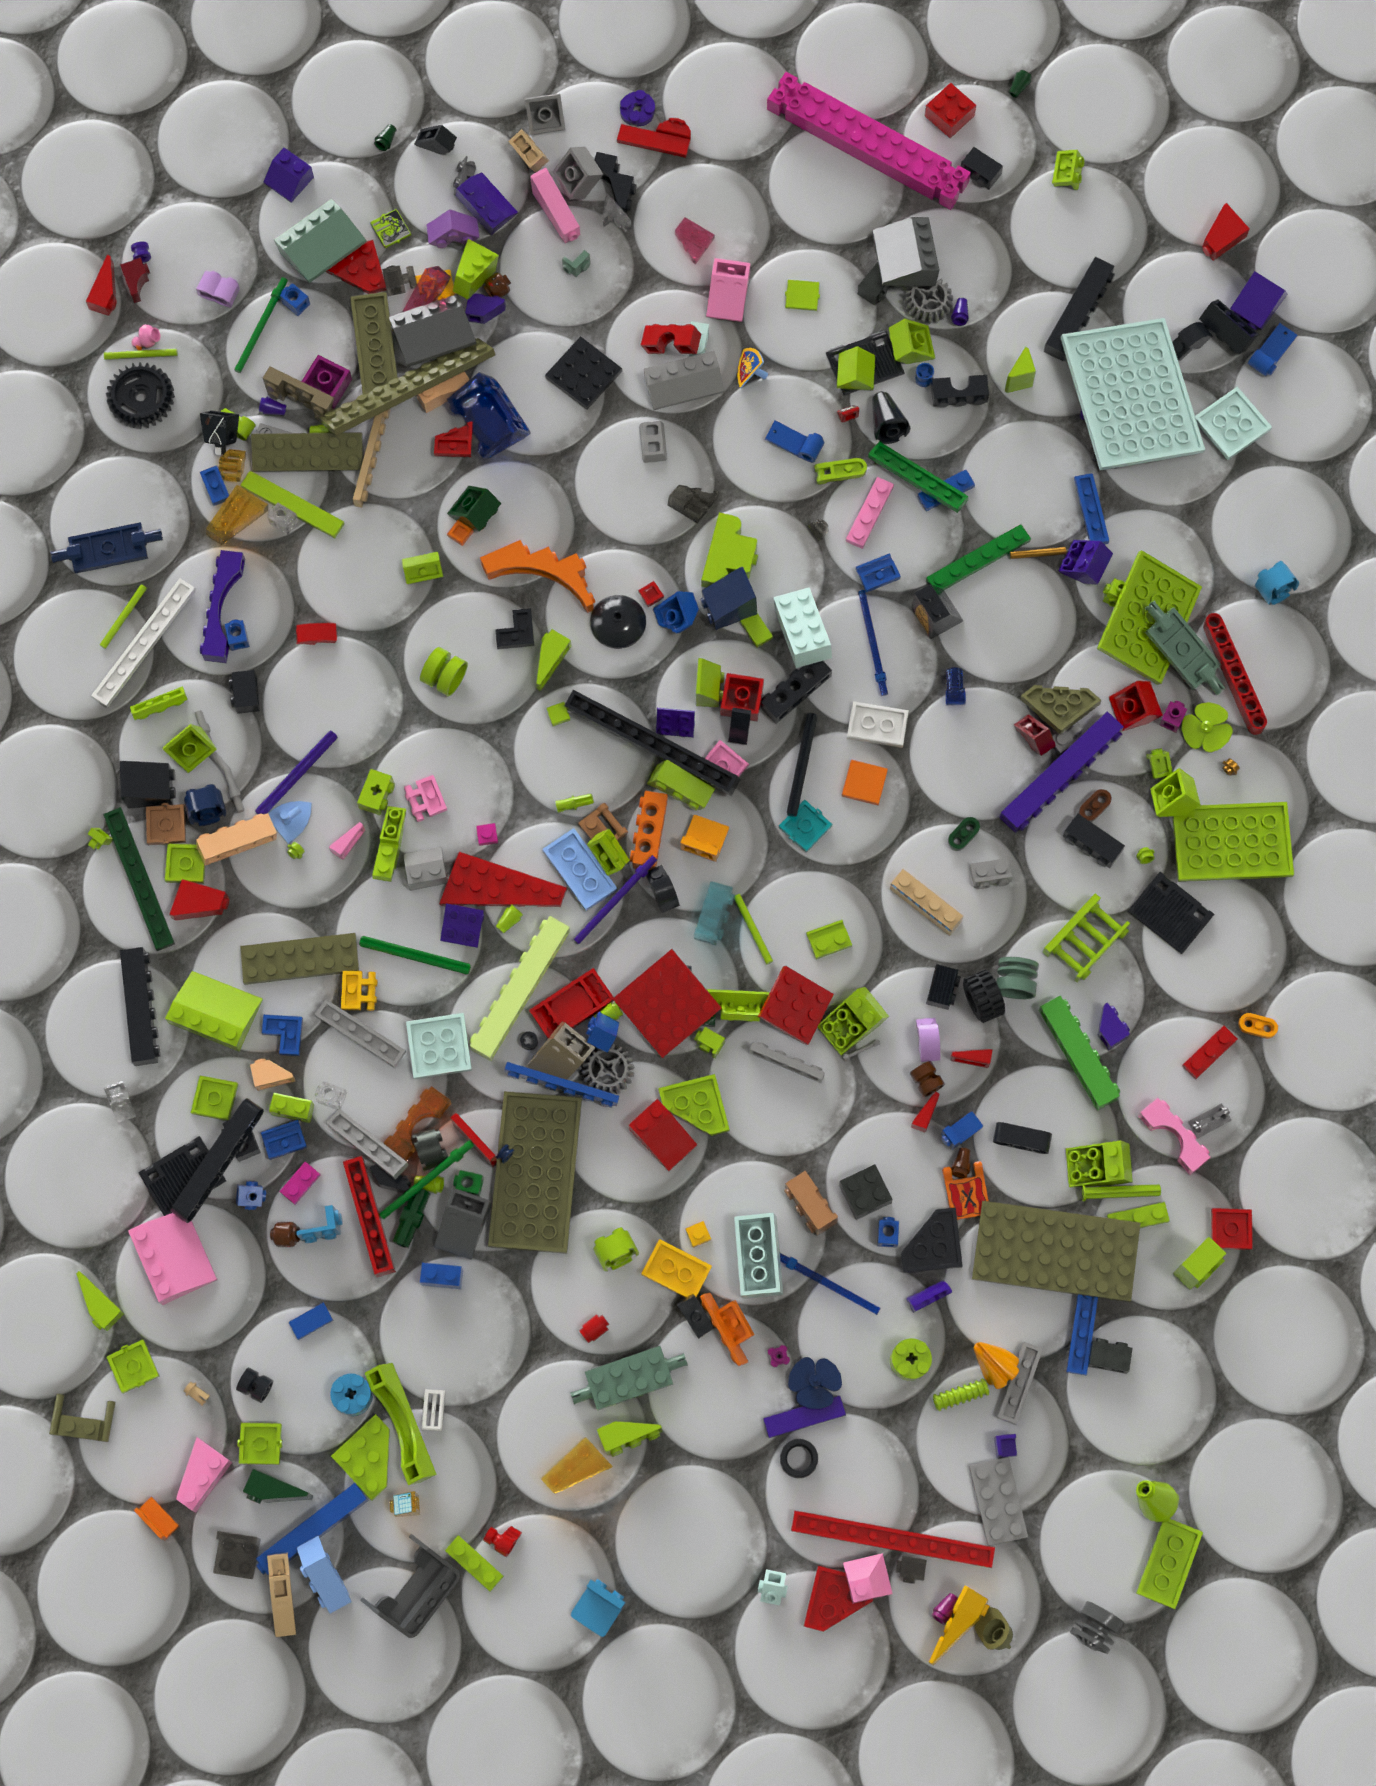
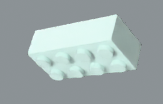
M810 588L773 597L775 612L795 667L798 668L831 659V643Z
M774 1213L734 1217L741 1296L744 1299L783 1295L777 1216Z

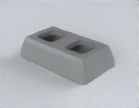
M663 422L641 423L639 429L643 462L666 461L667 450ZM657 426L658 434L647 435L646 427ZM659 443L660 451L649 452L648 444Z

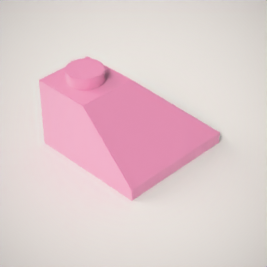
M883 1553L843 1563L853 1604L893 1594Z

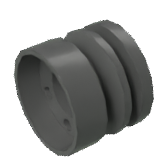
M1087 1601L1081 1611L1082 1616L1087 1619L1086 1623L1076 1620L1075 1624L1082 1628V1630L1072 1627L1070 1633L1090 1649L1108 1654L1110 1649L1103 1642L1113 1645L1114 1641L1107 1636L1108 1633L1119 1635L1125 1623L1104 1608Z

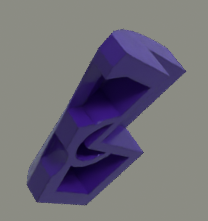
M940 1281L906 1299L914 1313L951 1294L952 1290L945 1281Z

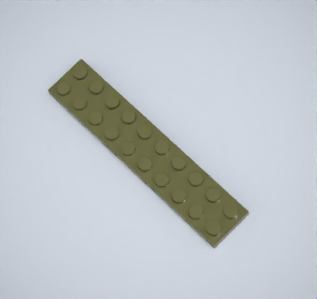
M475 338L477 344L437 357L431 362L422 364L421 367L406 372L405 375L390 380L389 383L374 388L368 394L358 396L352 402L342 404L336 410L326 412L324 416L320 417L321 423L337 436L495 356V351L481 339Z

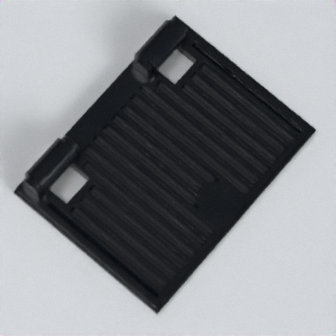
M882 330L873 333L865 339L848 345H840L826 352L836 379L838 375V361H836L834 355L857 346L875 355L874 385L905 374L901 363L895 360L892 342L887 331ZM882 338L884 344L876 346L875 341ZM841 389V390H842L843 395H847V394L856 392V391H858L859 389Z
M1162 872L1157 874L1127 911L1181 954L1185 952L1215 915L1180 886L1166 878ZM1159 883L1167 887L1165 892L1157 886ZM1196 911L1204 916L1202 920L1194 915Z
M200 1136L153 1163L150 1167L138 1172L164 1216L172 1213L171 1208L209 1152ZM199 1147L200 1152L192 1156L190 1151ZM157 1171L160 1176L151 1180L149 1176ZM222 1175L214 1189L227 1181L224 1175Z

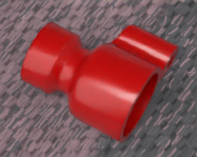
M510 1526L503 1534H499L498 1530L491 1527L483 1541L489 1545L493 1544L496 1552L507 1557L522 1532Z

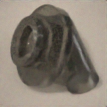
M815 519L807 526L818 541L822 540L829 532L828 524L823 519Z

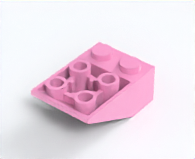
M714 258L706 317L742 322L750 278V263Z

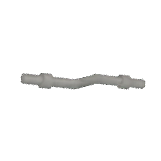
M201 710L195 712L199 727H202L212 741L209 733L211 730L209 724L205 721L203 712ZM214 751L210 757L224 772L230 790L228 792L230 799L233 800L237 813H241L244 811L240 799L241 793L239 788L236 787L231 769Z

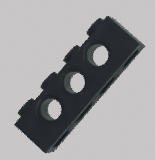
M824 661L803 666L799 670L795 669L789 675L790 678L785 682L781 681L775 687L776 690L771 694L767 693L762 698L761 709L777 724L832 676V669ZM807 673H811L814 675V677L808 679L804 675ZM793 685H797L800 687V689L794 691L790 687ZM779 697H783L786 699V701L780 703L776 699Z

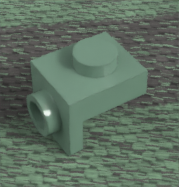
M584 250L573 262L564 256L562 259L564 271L577 277L582 271H586L591 264L590 254Z

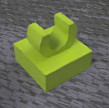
M91 828L88 832V835L92 837L88 845L93 849H100L102 845H110L113 841V838L100 828Z

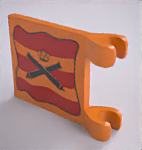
M980 1161L973 1164L975 1177L953 1180L951 1168L944 1167L942 1169L949 1208H956L957 1220L980 1216L982 1201H989L983 1166Z

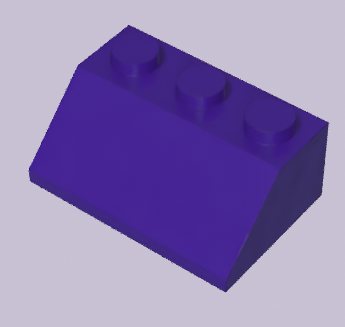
M482 172L469 177L456 188L455 196L477 218L478 222L491 236L518 214V211Z

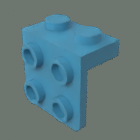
M333 1205L325 1206L327 1226L297 1231V1236L302 1241H305V1243L317 1242L318 1238H325V1240L337 1238L336 1235H341L340 1225H343L342 1214L339 1213V1210H336Z
M597 1579L595 1582L590 1580L586 1586L587 1589L572 1610L571 1617L600 1637H604L626 1603L623 1601L624 1596L615 1590L613 1593L605 1589L607 1585Z

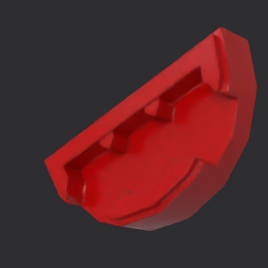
M669 118V120L660 123L656 129V132L687 138L691 141L689 126L684 120L679 118Z

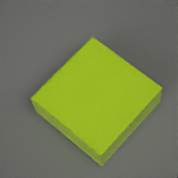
M564 702L546 708L552 726L570 721V716L564 706Z

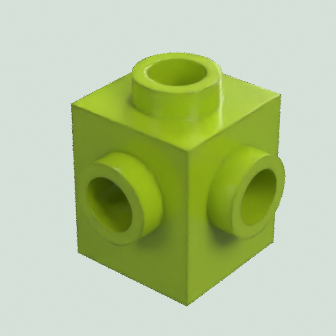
M1114 578L1110 584L1107 583L1102 592L1105 594L1103 602L1111 607H1115L1125 582Z

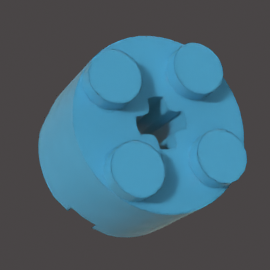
M1283 561L1277 562L1269 570H1262L1257 575L1259 579L1255 583L1256 589L1269 605L1270 602L1272 605L1282 602L1290 596L1289 591L1292 589L1295 591L1299 586V581Z
M345 1374L332 1384L330 1392L331 1401L334 1407L342 1414L354 1417L368 1410L373 1400V1392L363 1377L357 1374ZM350 1391L356 1393L354 1395V1399L352 1400L349 1397H347V1395L350 1394Z

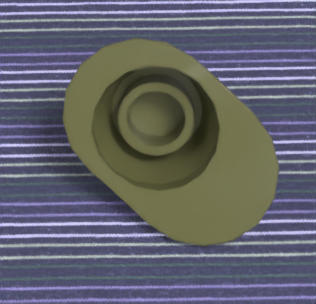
M990 1607L986 1616H981L980 1620L975 1624L976 1633L987 1649H1010V1643L1013 1639L1012 1628L997 1608Z

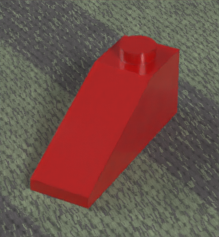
M109 255L106 256L86 299L89 310L107 316L110 315L111 311H114L117 304L114 263Z

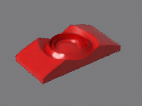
M592 968L531 1008L529 1012L546 1037L549 1038L562 1021L574 1029L586 1019L596 1015L610 1002H613L612 998L614 997L595 969Z

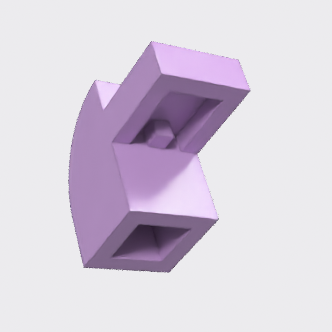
M917 1019L916 1027L921 1062L940 1060V1037L936 1019Z

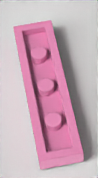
M879 477L876 478L846 538V542L863 549L894 487L893 483Z

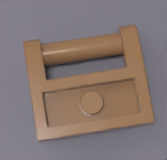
M606 803L601 804L595 811L578 823L590 840L596 834L607 830L598 818L602 814L617 832L614 835L617 841L628 834V830L622 827L608 810L609 807Z

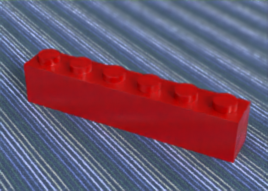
M362 1156L343 1161L374 1274L378 1278L395 1273L396 1270L365 1161Z

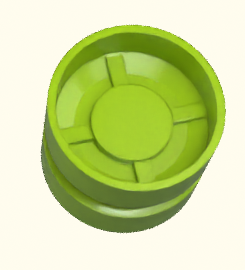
M437 647L426 660L420 674V681L430 687H434L437 684V691L449 697L461 684L467 671L468 662L457 656L451 659L450 652Z

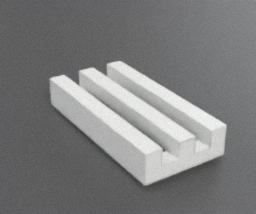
M425 1389L422 1430L442 1431L445 1390ZM429 1394H433L430 1426H427ZM437 1394H440L438 1426H435Z

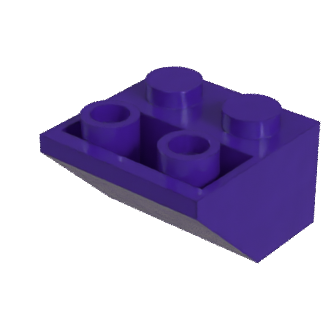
M1074 540L1058 571L1083 584L1098 585L1113 553L1102 541Z

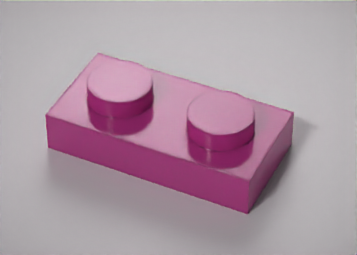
M304 1162L279 1192L296 1205L321 1174L307 1162Z

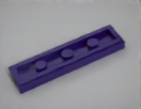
M841 1396L834 1397V1401L830 1406L822 1409H809L803 1406L763 1418L768 1437L772 1438L846 1416Z

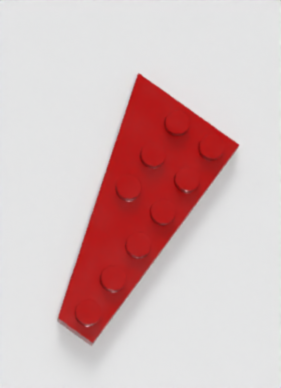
M459 852L439 905L446 906L447 903L458 906L517 905L519 907H561L567 887Z

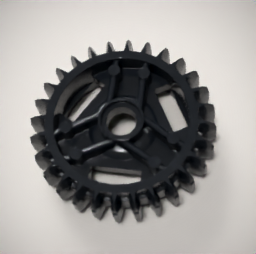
M139 362L137 367L132 363V368H128L125 365V371L119 369L120 375L114 374L115 380H109L111 386H107L108 392L106 393L107 404L113 416L118 418L120 423L124 421L126 426L131 423L132 428H135L136 424H138L140 429L142 424L149 428V423L151 422L156 426L155 420L157 419L162 422L161 416H168L166 410L171 411L170 405L174 404L172 398H175L172 382L166 372L163 373L162 369H157L155 365L150 368L148 363L144 367L141 362ZM141 377V378H139V379H137V380H135V381H133V382H130V383L126 384L127 382H129V381L132 380V379ZM163 388L162 398L159 403H156L157 389ZM141 393L146 395V398L143 401H138L136 399V397ZM125 404L135 410L137 414L129 413L121 407Z

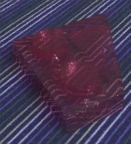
M686 217L675 229V235L682 242L685 251L689 253L694 264L699 261L715 239V234Z

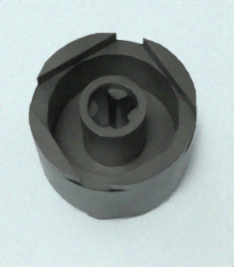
M432 1127L412 1134L413 1138L417 1137V1141H414L420 1162L426 1165L422 1167L423 1171L436 1168L448 1158L446 1149H441L439 1143L443 1141L439 1129L435 1130Z

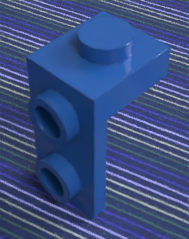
M970 1112L951 1127L948 1125L941 1132V1139L946 1146H950L953 1150L982 1129L983 1124L973 1112Z

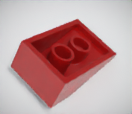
M658 1099L628 1125L629 1130L668 1171L674 1168L697 1146V1143Z

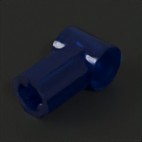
M958 667L946 669V706L965 705L966 692L965 688H963L962 669Z

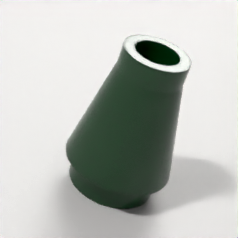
M1025 70L1016 72L1009 94L1018 98L1019 94L1031 83V74Z
M388 124L375 137L374 145L377 149L381 151L390 149L395 132L397 131L395 126Z

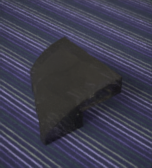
M678 485L669 495L667 505L694 522L699 523L715 502L719 492L714 490L713 493L701 492L702 488H689L688 486Z

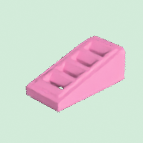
M359 822L329 846L330 851L342 860L345 859L365 832L363 824Z

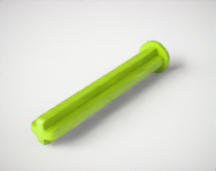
M1159 1184L1109 1187L1082 1186L1083 1201H1086V1199L1152 1197L1161 1195Z

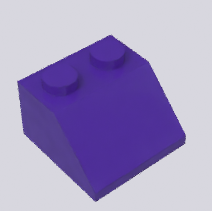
M283 147L272 160L263 182L292 203L314 178L310 165Z

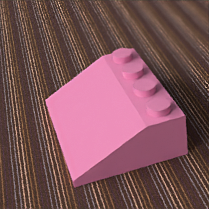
M171 1213L128 1230L160 1304L165 1305L217 1280L192 1221L186 1223Z

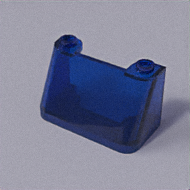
M481 372L477 373L447 399L450 404L449 408L455 415L463 416L466 422H473V432L480 442L477 451L483 458L489 459L531 434L528 426L501 385L492 376Z

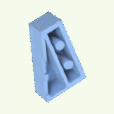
M319 1536L298 1546L297 1550L303 1565L300 1567V1570L305 1578L309 1577L311 1580L308 1583L313 1593L318 1592L319 1597L317 1599L321 1607H326L329 1613H332L351 1603L348 1590L331 1563L330 1556L323 1549Z

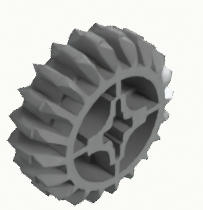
M942 278L937 281L936 286L907 287L908 291L905 292L904 299L906 311H909L910 316L915 315L916 321L920 318L922 319V324L925 320H928L929 324H931L932 320L936 322L939 321V318L944 320L945 315L950 313V308L953 306L952 290L948 288L947 283L942 284ZM936 293H938L942 297L943 302H941L940 298L936 296ZM914 297L918 299V301L921 303V306H919L915 302Z
M612 1044L608 1053L596 1047L597 1052L595 1053L593 1050L590 1053L592 1057L588 1056L586 1058V1061L589 1063L585 1062L582 1064L586 1068L582 1071V1075H588L584 1078V1081L590 1082L589 1087L593 1088L596 1086V1089L609 1091L612 1094L613 1090H616L617 1094H620L619 1087L626 1090L625 1082L628 1084L632 1083V1080L628 1077H634V1072L629 1071L635 1068L633 1064H629L633 1061L632 1057L626 1058L628 1051H624L621 1054V1046L615 1050V1044ZM614 1056L616 1059L606 1061L601 1057ZM595 1062H597L601 1068L596 1077H594L592 1074V1069ZM622 1062L625 1069L622 1077L620 1078L618 1076V1073L616 1072V1069ZM605 1067H612V1073L609 1071L605 1073ZM609 1078L613 1080L615 1083L604 1084L600 1081Z

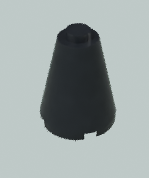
M883 391L876 393L872 398L875 439H878L883 444L896 443L900 441L899 438L904 435L906 437L911 430L910 424L889 393Z

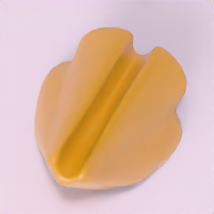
M983 1342L974 1345L973 1349L983 1377L989 1385H994L996 1389H1001L1007 1385L1008 1380H1013L1019 1372L1017 1367L1019 1359L1013 1353L1004 1348Z

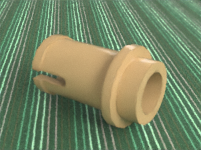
M190 1382L184 1389L185 1395H189L203 1406L206 1403L205 1400H208L210 1395L197 1387L196 1382Z

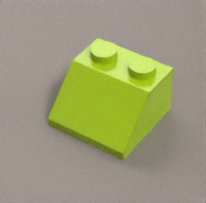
M904 318L889 327L890 340L896 361L912 364L935 359L928 325Z
M698 658L696 706L719 707V701H722L723 697L720 683L724 684L725 672H721V665L703 658Z
M1180 768L1150 789L1158 817L1184 816L1201 805L1194 778Z

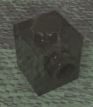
M902 1556L901 1561L897 1560L896 1573H899V1578H903L904 1583L915 1584V1580L923 1582L927 1560Z

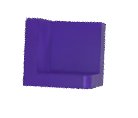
M1016 1434L994 1437L996 1458L1017 1456Z

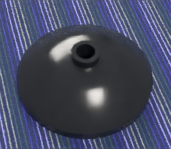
M613 595L604 598L594 607L590 618V626L593 635L601 644L609 648L622 649L632 646L642 637L646 628V615L641 605L633 598L624 595ZM616 615H620V616H621L620 619H615L614 617H615Z

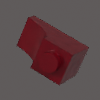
M141 257L120 264L134 304L141 301V289L149 281L147 274H150L147 263L143 264Z
M1028 714L1014 724L1015 729L1025 738L1031 749L1040 756L1056 746L1049 728Z

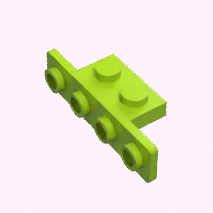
M707 989L722 1007L721 1020L760 1021L758 1017L760 1009H762L770 993Z

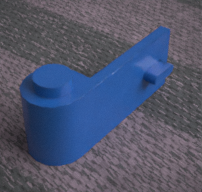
M1279 323L1262 347L1257 349L1252 355L1248 365L1265 377L1268 374L1272 375L1277 368V362L1298 335Z
M774 420L765 440L811 463L816 461L825 444L820 434L813 433L805 436Z

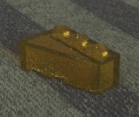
M236 485L207 526L206 535L223 545L268 512V504L239 485Z
M584 1436L540 1479L556 1494L613 1466Z

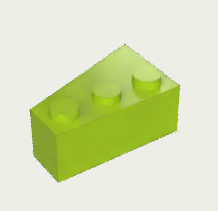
M468 239L455 276L453 292L468 300L485 283V280L496 271L499 255Z
M669 760L659 763L647 782L648 785L672 796L678 801L688 804V807L696 811L706 807L715 790L714 787Z

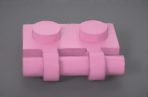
M434 775L416 781L418 789L413 790L411 785L404 787L406 800L410 802L412 815L416 817L417 822L424 820L422 813L428 811L430 817L447 811ZM421 796L424 804L419 805L416 798Z

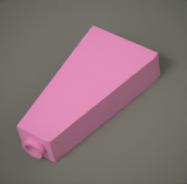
M544 168L530 176L532 194L564 243L576 240L580 235V226L547 168Z

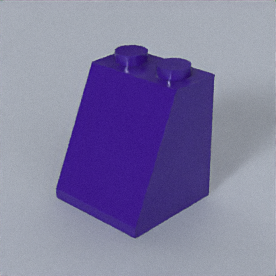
M1254 271L1230 310L1241 319L1244 318L1249 321L1247 324L1255 330L1260 328L1262 330L1288 294L1286 290Z

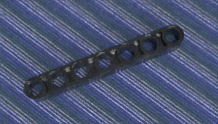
M248 1098L240 1104L171 1208L173 1214L186 1223L193 1220L262 1117L263 1108Z

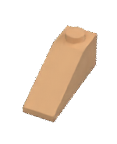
M464 371L418 394L417 399L425 412L428 413L473 388L474 385Z

